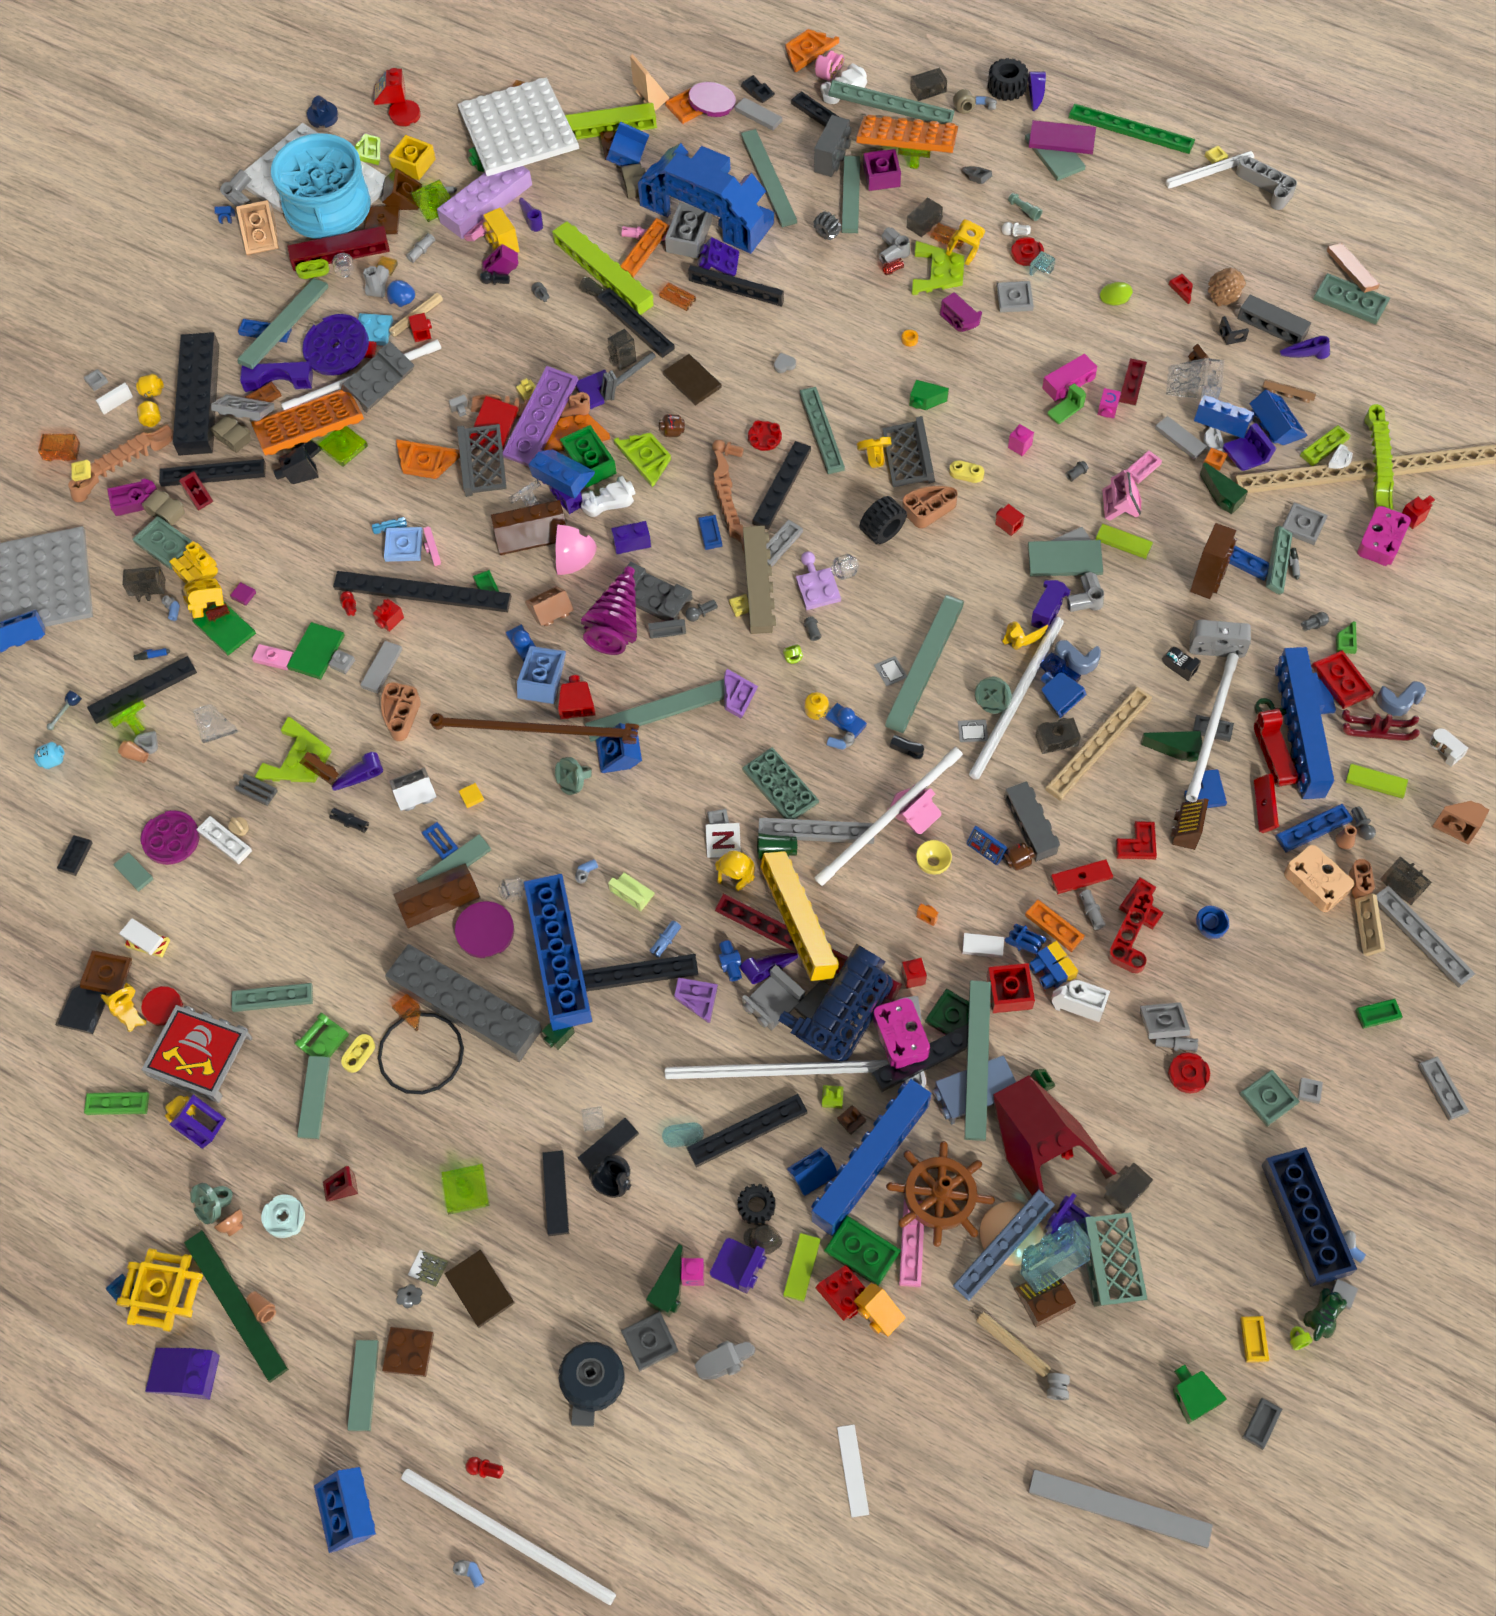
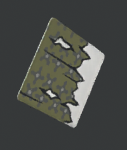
M420 1250L408 1275L436 1287L448 1261Z

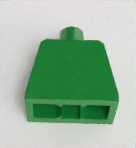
M1186 1365L1174 1371L1181 1383L1174 1387L1173 1392L1188 1424L1227 1400L1225 1395L1203 1371L1192 1376Z

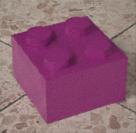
M896 149L863 154V169L869 191L901 186V169Z

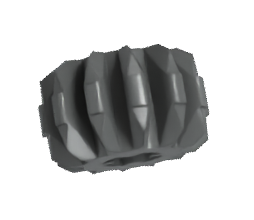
M823 211L813 221L816 232L823 236L825 240H832L841 231V224L835 218V215H831L830 212Z

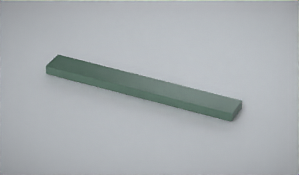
M832 80L828 93L830 97L929 122L937 121L939 124L952 123L955 112L954 110Z
M754 129L741 133V138L781 227L797 224L795 213L757 130Z
M313 278L237 359L238 364L253 369L328 289V283Z
M724 679L585 723V726L613 728L619 723L642 726L723 700ZM589 736L590 742L596 741L599 736Z
M970 980L964 1140L986 1141L991 982Z

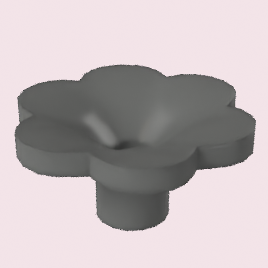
M408 1284L398 1289L397 1304L403 1305L405 1308L418 1305L421 1302L422 1289L416 1288L413 1284Z

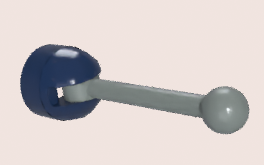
M69 690L65 696V706L54 720L47 724V729L53 730L55 723L69 706H76L82 698Z

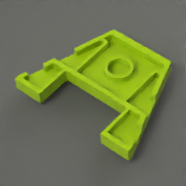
M916 241L915 257L932 258L931 280L913 279L912 295H918V292L926 291V293L932 292V289L942 288L943 290L963 286L964 255L951 252L950 256H948L945 249Z
M288 717L281 728V732L284 735L296 738V741L281 768L262 763L255 778L260 781L272 780L280 782V780H290L291 782L315 783L318 775L299 762L309 752L316 754L323 763H326L332 751L330 747L299 723Z

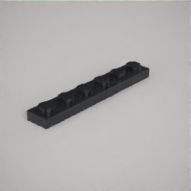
M690 265L688 269L689 281L781 307L784 303V290Z
M610 287L597 296V301L661 358L675 349V345Z
M797 441L794 442L752 520L753 525L765 526V529L769 530L809 456L811 446Z
M264 459L160 468L159 483L161 487L181 485L179 480L193 471L202 483L265 477L266 463Z
M186 656L91 704L87 709L94 722L98 724L196 674L197 671L189 657Z
M696 954L582 970L587 992L699 975Z
M968 1024L929 1043V1055L924 1061L897 1069L895 1066L891 1067L890 1064H887L873 1071L871 1076L880 1091L884 1092L967 1050Z
M796 1094L688 1146L687 1151L697 1168L808 1114V1111L799 1094Z

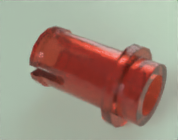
M898 258L890 263L886 262L882 266L884 274L892 275L893 272L904 268L902 259Z
M224 603V605L211 610L208 608L205 614L209 622H215V619L230 614L226 603Z

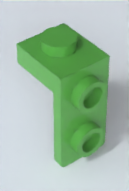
M1075 383L1069 386L1067 398L1048 411L1047 415L1057 424H1061L1084 407L1085 391Z

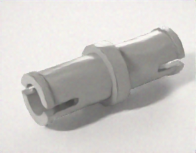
M427 233L406 254L407 259L414 263L422 254L427 252L426 249L435 242V238Z
M1091 890L1082 891L1079 897L1085 907L1084 912L1089 916L1093 929L1099 930L1106 925L1100 914V906L1096 904Z
M1169 1037L1159 1038L1155 1041V1047L1174 1048V1051L1183 1049L1197 1052L1198 1038Z

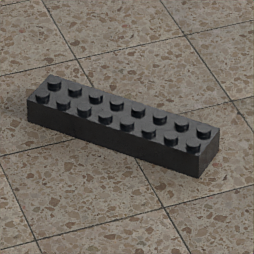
M214 332L181 334L173 431V445L178 456L213 453L214 435L210 428L215 425L216 411H211V404L216 401L220 347Z

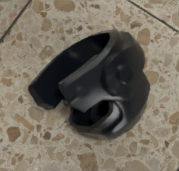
M618 1155L606 1156L598 1165L595 1164L588 1171L593 1188L604 1196L610 1198L621 1197L627 1190L631 1189L630 1166L624 1158Z

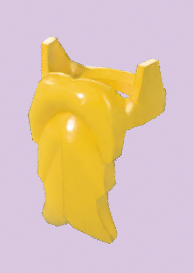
M1013 621L1008 624L1006 635L1002 642L1004 645L1012 643V647L1015 650L1020 649L1022 646H1027L1040 639L1047 630L1048 625L1025 636L1019 623Z
M125 983L123 989L110 996L102 994L101 998L107 1004L110 1013L117 1017L121 1023H124L127 1031L131 1032L136 1026L146 1025V1021L138 1016V1011L134 1008L132 998L134 997L135 989L128 983Z

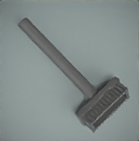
M649 353L618 378H616L612 370L604 373L601 388L604 400H614L616 387L656 357L655 353Z

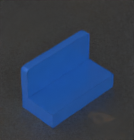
M1313 673L1321 714L1335 713L1336 707L1332 694L1323 682L1318 679L1317 673Z
M822 1147L787 1168L789 1175L796 1181L804 1196L837 1176V1169L830 1155Z

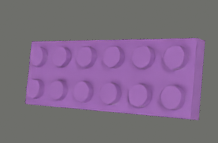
M546 366L503 451L504 458L529 467L528 464L539 451H543L578 382L577 376Z

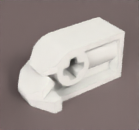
M1074 980L1053 991L1051 999L1055 1009L1058 1011L1063 1009L1100 1022L1110 991L1080 980Z

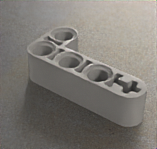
M1243 156L1239 160L1236 171L1237 176L1273 194L1270 203L1271 207L1276 210L1283 209L1292 199L1297 181L1252 157Z

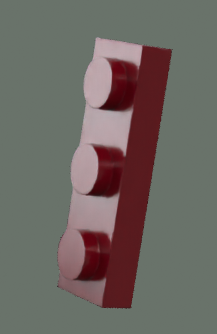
M1130 358L1119 402L1136 406L1147 365L1146 361Z

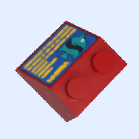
M402 68L386 70L374 85V105L405 102V81Z

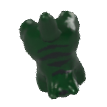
M1323 1288L1320 1292L1317 1307L1304 1315L1303 1322L1305 1326L1311 1327L1314 1330V1341H1319L1322 1336L1330 1338L1334 1334L1336 1319L1347 1305V1301L1342 1299L1340 1293H1330L1328 1288Z

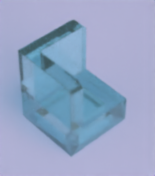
M1041 251L1031 262L1029 274L1033 276L1037 270L1051 274L1054 270L1056 258Z

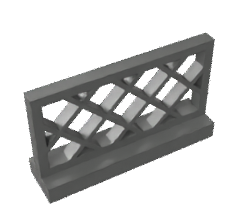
M923 416L916 417L914 422L882 428L884 437H888L887 433H897L894 439L891 438L892 445L886 447L893 488L927 480L929 484L934 483L935 476ZM914 428L915 431L911 436L904 433L907 429ZM901 436L907 438L904 444L897 442ZM911 441L917 443L914 449L907 447ZM894 445L900 447L897 453L890 451ZM904 450L910 452L907 458L900 456ZM914 455L920 458L916 464L910 461ZM896 459L903 461L899 467L893 465ZM906 464L913 467L909 473L902 470ZM916 469L923 472V475L917 477L912 474ZM899 473L905 475L903 480L896 481L895 478Z
M500 424L473 428L457 426L463 489L466 497L473 496V493L507 489ZM497 430V435L493 439L487 436L489 431ZM478 433L481 436L476 441L470 439L469 434ZM483 438L490 442L485 448L479 445ZM492 445L499 448L495 455L488 451ZM475 447L482 450L477 457L471 454ZM485 453L492 457L487 464L480 460ZM494 460L500 463L496 471L490 467ZM477 462L484 466L479 473L473 469ZM486 469L493 473L489 479L482 476ZM498 476L502 479V484L495 485L491 481ZM479 478L485 481L483 486L475 487V482Z

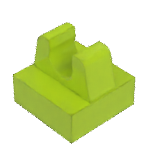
M823 1085L822 1107L842 1109L844 1086Z

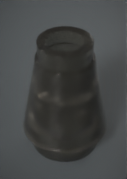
M584 277L579 285V289L583 293L595 297L605 291L590 277Z

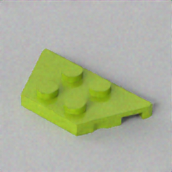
M652 433L640 436L633 435L629 436L630 439L619 440V438L613 439L617 448L653 487L671 461L669 452Z

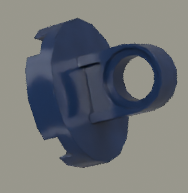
M320 95L314 97L312 105L307 110L308 122L316 128H319V126L328 128L334 125L338 120L337 107Z

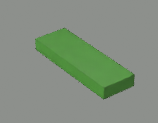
M87 1093L84 1113L86 1115L147 1114L149 1093Z

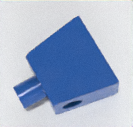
M1046 672L1041 677V681L1045 684L1041 689L1043 695L1059 718L1087 695L1083 686L1062 672L1058 673L1055 677Z

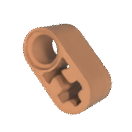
M1365 859L1356 860L1349 871V876L1354 881L1351 892L1355 899L1371 894L1375 888L1370 862Z

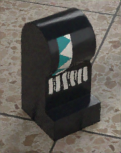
M1171 647L1162 658L1163 663L1188 682L1198 671L1201 660L1196 657L1194 659L1189 657L1177 647Z

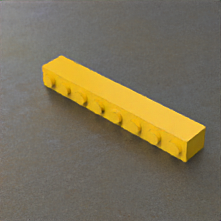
M786 851L764 853L760 866L761 871L810 980L833 979L838 969V960L834 957L831 945L825 938V932L818 923V917L812 910L811 902L807 899L805 889L799 882L798 874L793 869L791 859L788 858Z

